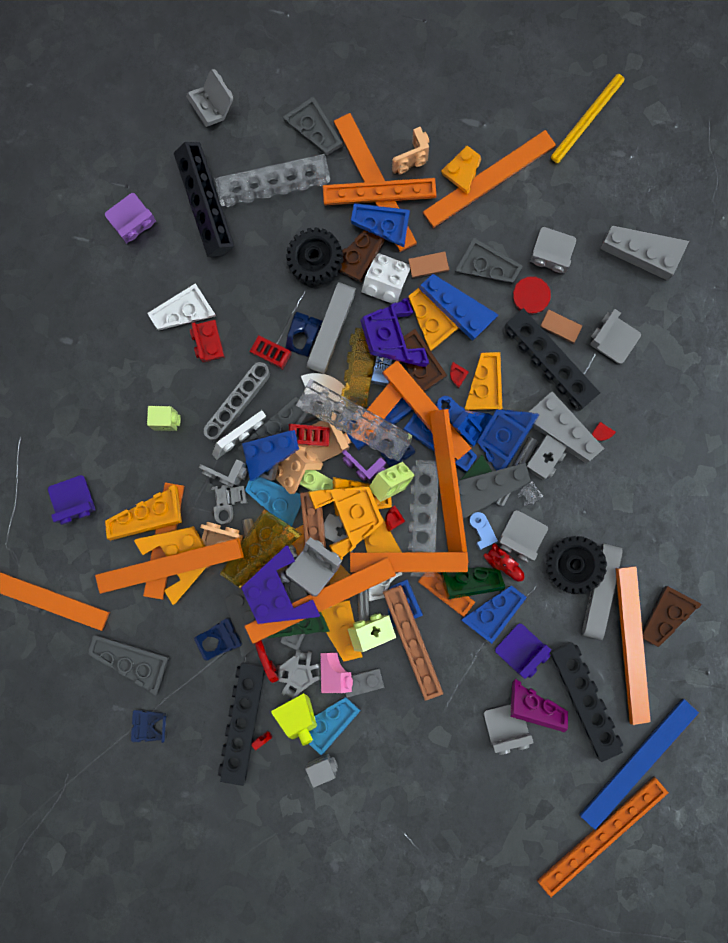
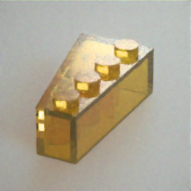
M355 328V334L350 336L349 345L353 346L352 352H348L347 355L349 369L345 370L344 381H346V387L342 388L341 399H344V406L367 409L375 356L370 355L363 329Z
M264 509L241 542L244 557L228 561L220 575L241 588L285 546H290L302 534Z

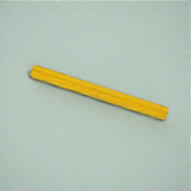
M616 74L551 156L552 161L555 163L561 161L622 85L625 78L621 74Z

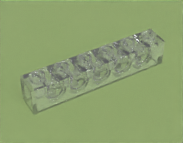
M325 154L215 178L221 206L225 205L227 207L233 206L237 202H252L255 198H270L273 194H288L291 190H306L309 186H323L330 182ZM308 171H313L314 175L308 177L305 175V173ZM290 175L296 176V179L290 181L287 179V177ZM272 179L278 180L274 185L269 184V181ZM254 183L260 184L256 189H252L251 185ZM235 187L241 188V191L238 193L232 192Z
M312 379L307 383L296 404L303 411L317 416L319 420L328 422L337 430L348 433L354 439L368 444L370 448L378 450L388 458L395 459L398 462L411 443L412 435Z
M416 460V465L412 464L415 484H411V495H414V503H410V514H413V522H409V533L413 535L412 541H408V552H435L438 502L436 461ZM426 475L430 478V483L422 485L419 482V478ZM422 494L427 495L429 503L421 504L418 501L419 496ZM419 514H426L429 518L428 522L425 524L419 523L417 519ZM421 532L425 533L428 537L425 543L417 541L416 537ZM411 572V576L434 577V572Z

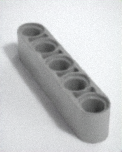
M338 282L306 368L325 374L353 302L356 288Z
M261 362L254 364L205 425L204 435L210 441H219L267 382L270 372L266 364ZM258 369H265V375L261 377L256 376ZM252 383L254 384L253 390L245 391V385ZM235 398L242 399V403L238 407L232 405ZM223 413L230 414V418L226 422L221 421ZM211 428H218L216 436H209Z
M602 543L600 548L606 557L607 572L604 575L603 582L590 592L582 628V636L602 640L605 635L617 580L616 568H619L622 557L621 547Z

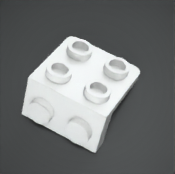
M378 253L365 276L361 292L392 304L398 303L402 287L410 271V265Z

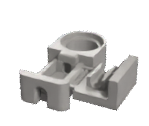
M222 485L211 488V490H215L216 507H213L214 518L218 523L228 524L233 520L232 505H235V502H241V504L248 503L247 492L245 491L246 486L230 488V486ZM222 510H226L229 514L226 521H222L219 518V513Z

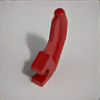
M260 640L255 643L258 656L268 679L272 683L279 680L275 673L276 668L272 660H268L263 642Z

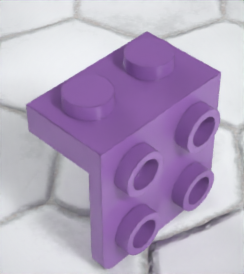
M135 193L129 194L105 212V217L126 244L134 240L140 233L150 228L156 222L152 213L143 205Z
M346 450L342 452L343 462L350 469L354 467L357 470L356 475L363 482L367 480L371 483L379 472L386 470V462L381 457L366 471Z

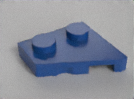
M464 410L452 426L470 445L475 446L493 415Z

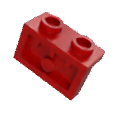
M216 320L196 324V322L191 323V338L196 340L197 347H194L196 357L200 358L202 362L224 358Z

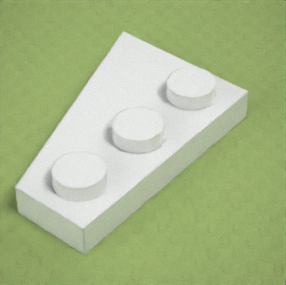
M196 283L147 313L158 331L216 317Z
M261 410L219 440L212 453L217 460L223 454L230 451L238 442L244 441L253 430H258L264 424L263 422L266 418L264 412Z

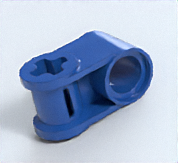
M442 396L435 405L439 410H442V403H448L445 409L449 410L450 423L453 425L465 409L459 406L451 397Z

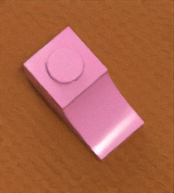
M321 653V693L352 692L353 680L351 672H347L341 666L338 653Z

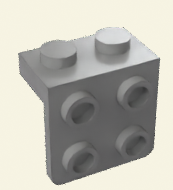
M215 69L210 70L202 88L190 91L186 96L206 127L224 121L233 102L232 92L227 88L221 75Z
M542 227L530 262L540 267L550 268L558 273H566L571 263L570 259L576 244V238Z
M614 309L611 313L607 312L601 322L604 324L600 329L597 327L591 335L593 340L590 345L616 363L622 364L640 339L641 333L620 320L618 317L621 312Z
M237 459L228 477L200 464L199 468L203 469L202 474L216 479L218 476L220 477L219 482L233 487L234 484L239 486L241 480H245L248 475L247 464Z
M516 510L512 513L497 543L501 545L500 548L508 553L513 551L519 554L518 558L527 563L529 560L535 561L538 555L536 552L548 531V527Z
M310 537L305 543L303 551L286 570L285 575L309 594L316 597L337 572L342 560L335 552L327 550L320 541Z
M511 704L484 711L492 749L495 753H499V755L510 753V749L518 748V750L527 749L529 744H533L532 735L528 732L526 721L510 717Z

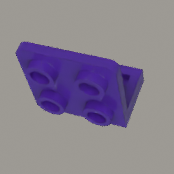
M80 475L48 487V493L55 514L51 515L53 522L60 523L61 525L72 522L73 518H84L90 516V512L96 511L84 476Z
M520 623L495 648V652L524 679L527 677L531 678L537 671L536 667L540 663H545L551 656L549 654L551 649Z

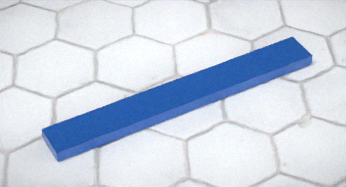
M682 699L581 812L580 816L596 830L699 712L685 699Z

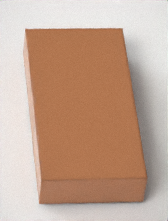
M445 252L408 259L412 279L449 271Z
M548 310L540 327L574 344L582 325Z

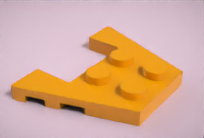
M369 486L308 491L315 509L334 502L347 538L333 543L329 547L341 560L361 540L369 536L383 523Z
M194 526L134 540L142 555L158 546L162 548L166 556L206 547ZM207 567L177 574L180 581L164 590L172 605L178 602Z

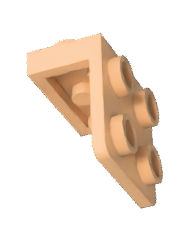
M421 127L413 129L412 144L414 149L392 159V171L394 174H403L413 166L420 167L428 161L429 138L427 133L422 131Z
M332 412L326 415L325 419L312 425L330 428L329 446H307L311 452L318 456L321 462L341 454L344 450H349L348 444L351 441L347 433H342L340 427L343 425L338 415L334 416ZM304 430V440H306V430ZM312 431V441H314V431Z
M298 445V451L282 462H279L275 479L289 494L296 493L306 470H321L323 466L318 456L311 452L307 445Z
M207 522L206 525L201 524L200 528L204 529L202 541L205 546L239 538L240 544L242 542L243 536L239 534V530L229 527L221 530V525Z

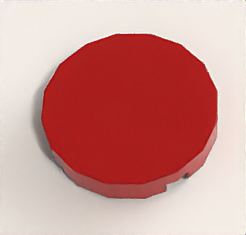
M526 277L520 280L513 291V300L516 308L520 311L524 308L529 315L542 312L548 306L551 299L547 283L537 277Z

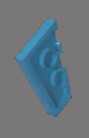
M260 476L255 481H250L249 479L245 491L267 509L274 518L278 519L285 528L291 531L301 508L300 493L289 494L282 485Z
M345 697L315 715L317 727L309 731L313 739L309 745L322 756L361 710Z

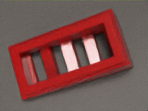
M259 335L249 351L282 370L292 354L290 350ZM263 342L264 345L260 352L256 351L260 343ZM267 346H270L269 351L266 355H264L263 353L265 349L267 348ZM274 349H276L277 351L275 355L273 356V358H270L271 353ZM280 352L283 353L281 359L277 361L276 359Z
M289 424V431L295 430L296 432L299 429L298 445L329 446V427ZM304 430H306V440H304ZM312 431H314V441H312Z

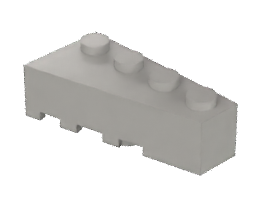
M611 226L600 249L668 281L674 275L689 241Z
M553 391L529 411L539 414L538 419L533 425L535 430L545 436L548 434L567 447L566 451L584 463L591 461L604 449Z

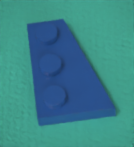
M354 203L351 224L405 247L410 210Z
M295 430L242 443L250 481H255L260 475L272 469L274 465L282 462L299 450Z
M510 585L462 618L461 621L492 644L527 597Z

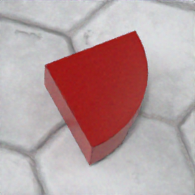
M453 362L450 368V378L459 389L469 371Z
M599 422L592 435L597 441H604L611 438L616 432Z
M395 505L389 509L385 517L388 532L405 522Z
M267 731L255 739L251 746L256 751L273 736Z

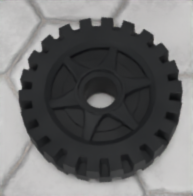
M317 227L314 230L307 228V232H304V230L300 231L301 235L298 236L296 234L294 236L295 240H291L289 243L290 247H287L288 254H286V259L290 271L300 282L306 283L309 286H312V284L319 286V283L324 285L327 284V280L331 282L333 276L339 274L338 270H341V263L344 261L339 241L331 232H327L323 228L322 230ZM319 254L318 258L311 259L313 255Z
M571 536L564 538L562 541L560 540L556 546H553L552 552L548 555L547 570L551 580L561 590L571 594H586L593 591L603 582L604 575L607 572L606 557L602 549L592 540L582 536ZM576 560L581 561V568L578 570L573 569V563Z

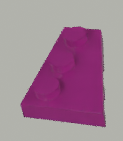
M517 679L512 682L510 717L561 732L568 730V711L549 699L544 700L536 695L537 692L530 688L528 690Z

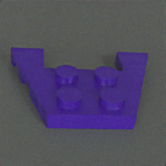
M404 298L402 301L395 302L387 308L379 309L363 316L360 321L370 355L426 367L429 361L425 348H406L397 317L411 316L413 314L409 298Z
M288 545L241 587L258 624L320 616L313 599L294 608L277 570L295 562Z

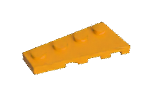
M172 485L168 487V490L153 495V498L136 504V507L130 510L126 509L105 520L107 539L111 541L182 523L177 486Z

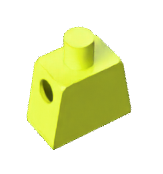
M303 693L271 711L289 738L296 739L299 737L303 746L313 741L309 731L316 728L317 723L310 698Z

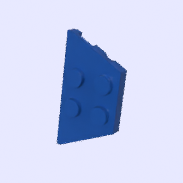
M497 409L477 442L481 449L485 451L487 459L493 464L496 471L508 467L538 419V413Z

